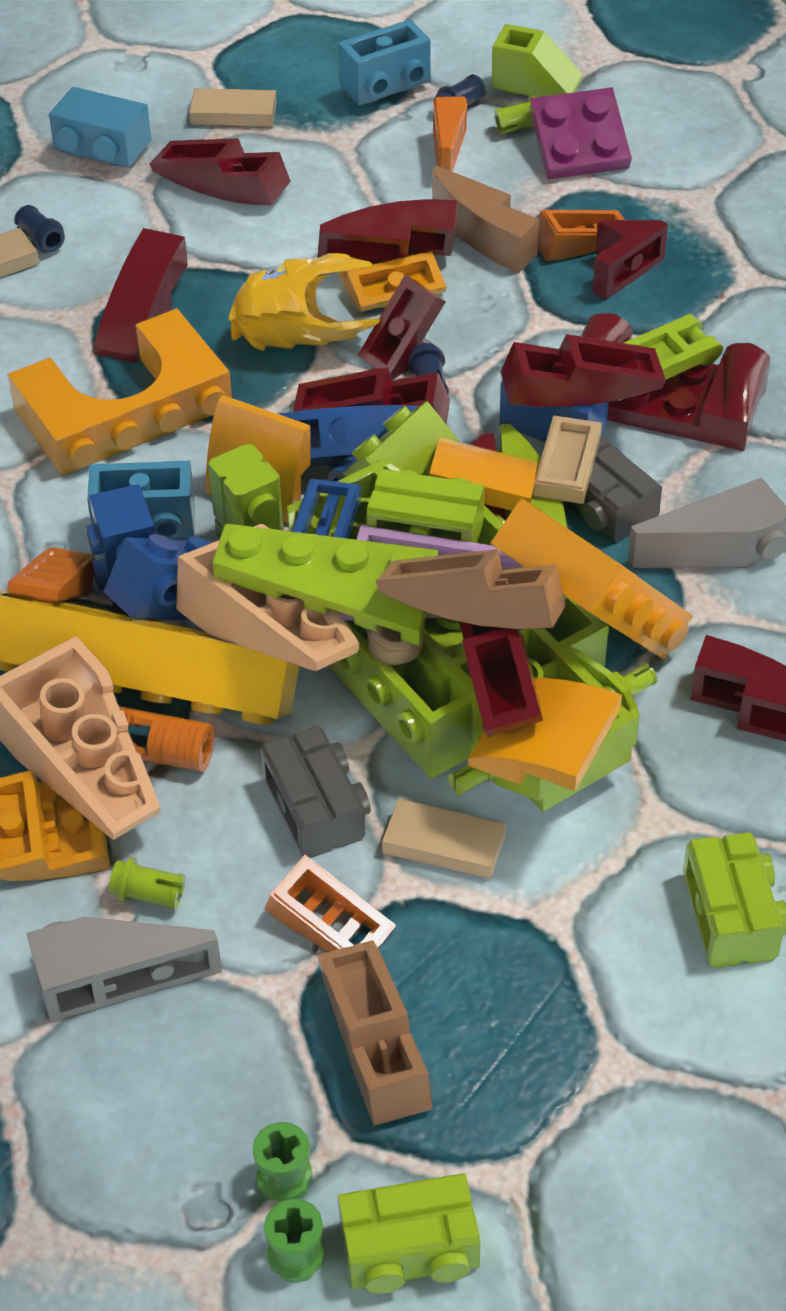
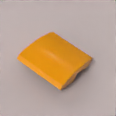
M432 251L425 253L408 252V257L372 264L373 267L338 272L351 300L360 312L387 306L404 275L415 279L435 294L446 292V284Z
M222 395L217 402L209 438L206 463V494L211 495L208 467L211 459L244 444H253L264 456V462H269L280 475L283 522L288 524L287 506L301 500V475L310 465V425Z
M440 437L429 476L445 479L463 478L472 483L484 484V504L512 511L521 498L530 503L537 461Z
M534 678L543 721L488 738L484 731L468 757V766L521 785L526 775L530 774L576 791L621 709L622 694L574 681Z
M33 770L0 778V880H48L89 874L111 868L106 834L43 781L38 782Z

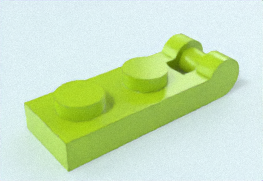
M693 314L685 315L624 342L626 344L655 348L666 379L699 364L702 366L711 365L720 357L724 348L714 336H706L703 333V325Z

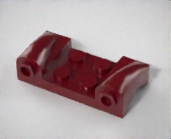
M600 313L589 317L581 336L624 343L632 339L633 331L631 325L620 316L612 313ZM752 343L731 344L724 350L719 365L712 363L709 366H702L699 364L666 379L661 389L620 401L609 402L607 420L744 451L758 403L766 392L770 356L766 351Z

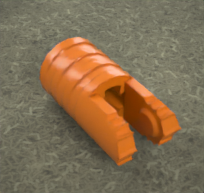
M119 707L120 711H124L130 726L139 727L143 725L151 727L147 747L133 742L136 752L141 755L142 761L199 772L206 770L214 748L215 730L212 724Z

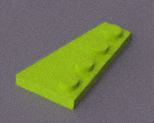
M225 523L213 559V571L215 578L274 598L287 594L302 599L304 601V608L325 614L329 608L353 616L355 625L376 631L380 625L400 632L401 640L419 646L427 612L410 607L379 592L376 580L392 561L438 556V550Z

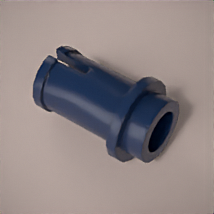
M471 74L453 86L441 87L435 97L463 96L467 99V106H469L471 103L482 99L485 96L486 89L481 78Z
M25 205L16 212L14 217V224L18 225L16 228H21L31 238L32 244L37 250L41 252H54L63 245L65 234L63 226L59 221L45 217L32 205Z
M431 343L417 345L412 350L408 359L409 369L415 376L438 372L447 394H449V388L443 372L445 356L442 350Z

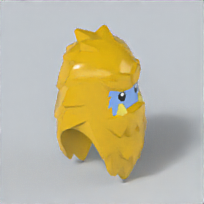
M328 253L315 260L311 258L285 259L278 269L271 271L262 270L250 274L247 281L238 291L229 313L228 320L231 322L232 339L237 340L243 335L252 347L264 351L266 346L293 349L295 344L322 346L328 345L329 341L354 338L357 333L378 324L380 318L349 321L332 319L320 312L316 291L318 284L329 274L373 267L372 263L352 258L348 254Z

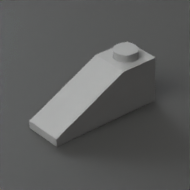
M762 477L631 526L628 563L632 568H746L764 560L775 559L786 552V505Z
M81 917L67 922H53L43 929L26 933L50 1023L222 973L219 945L215 930Z

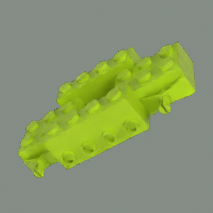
M379 460L337 481L361 485V501L349 539L357 540L361 525L367 526V506L374 491L380 469L402 471L392 463ZM320 493L307 534L316 533L328 494ZM341 495L328 536H334L346 496ZM303 499L287 506L288 528L290 532L293 530ZM485 505L483 524L479 538H477V543L491 545V541L505 520L498 514L494 515ZM566 596L565 608L553 628L522 629L534 678L574 681L622 694L621 709L576 791L527 774L522 784L518 785L468 765L454 773L448 774L449 785L453 791L456 790L457 795L461 796L464 792L483 781H492L495 785L528 797L543 813L631 761L632 747L637 744L640 717L633 695L657 683L654 669L652 667L649 669V664L644 663L623 677L617 671L612 673L606 669L605 660L609 625ZM426 618L423 628V646L420 654L412 661L400 665L385 664L375 659L368 649L367 628L355 625L354 621H345L359 642V651L328 665L336 676L430 779L468 759L485 730L462 643L463 635L459 621L446 618Z

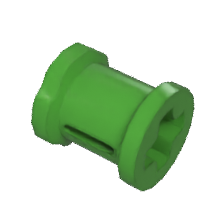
M277 1122L269 1124L259 1131L253 1143V1157L255 1164L258 1166L256 1172L258 1189L268 1200L281 1202L289 1199H300L308 1192V1186L313 1177L309 1162L310 1143L308 1136L300 1127L292 1123Z
M301 1199L284 1200L272 1207L266 1216L264 1224L266 1241L269 1244L267 1256L270 1268L285 1281L298 1283L309 1280L324 1265L326 1254L322 1239L323 1222L320 1212L314 1205ZM300 1238V1243L291 1244L290 1239Z

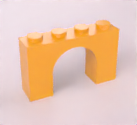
M177 308L136 324L140 360L156 379L150 387L136 395L114 400L97 399L84 395L70 384L51 357L7 374L14 410L62 476L214 415L217 402L222 395L232 398L229 370Z
M523 498L516 504L490 543L523 567L557 564L562 592L565 596L662 659L666 657L669 651L677 649L687 636L688 624L693 615L623 565Z

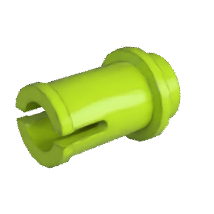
M530 96L528 102L494 109L495 124L501 136L509 132L534 126L529 106L531 98H536V96Z
M132 857L128 858L127 862L117 860L109 881V894L117 895L118 901L126 903L130 898L176 911L180 905V899H177V896L182 897L184 892L185 874H175L137 865V859Z

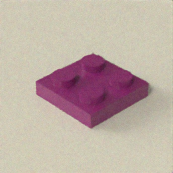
M613 87L531 98L529 110L547 179L630 168L632 156Z

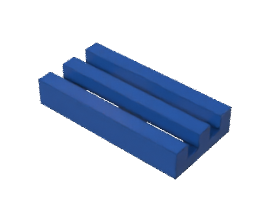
M310 479L292 532L308 533L320 493L328 494L315 535L328 536L342 495L346 496L333 537L349 539L361 501V485Z

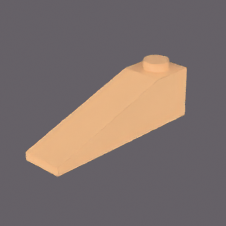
M259 524V525L254 526V527H258V528H266V529H269V528H268L267 526H265L264 524ZM220 540L178 556L176 609L208 635L313 671L320 670L359 651L358 640L338 611L328 608L326 613L322 614L304 608V601L302 599L287 594L274 598L215 578L213 559Z
M77 636L0 676V741L28 770H33L40 780L112 840L160 813V805L141 755L136 752L128 732L129 724L124 711H120L113 693V683L108 670Z

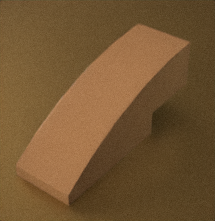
M439 166L432 170V199L457 200L455 234L484 256L517 273H520L538 255L539 219L510 208V194Z
M498 549L395 560L389 564L376 580L379 592L410 607L442 618L479 626L511 629L553 628L565 608L557 564L503 570Z
M375 940L318 954L319 966L336 1022L373 1125L376 1126L433 1109L429 1073L410 1033L408 1013Z

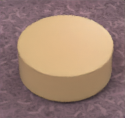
M379 625L376 631L367 629L369 652L382 663L390 665L405 664L415 659L422 650L423 632L420 645L418 646L401 640L400 632Z

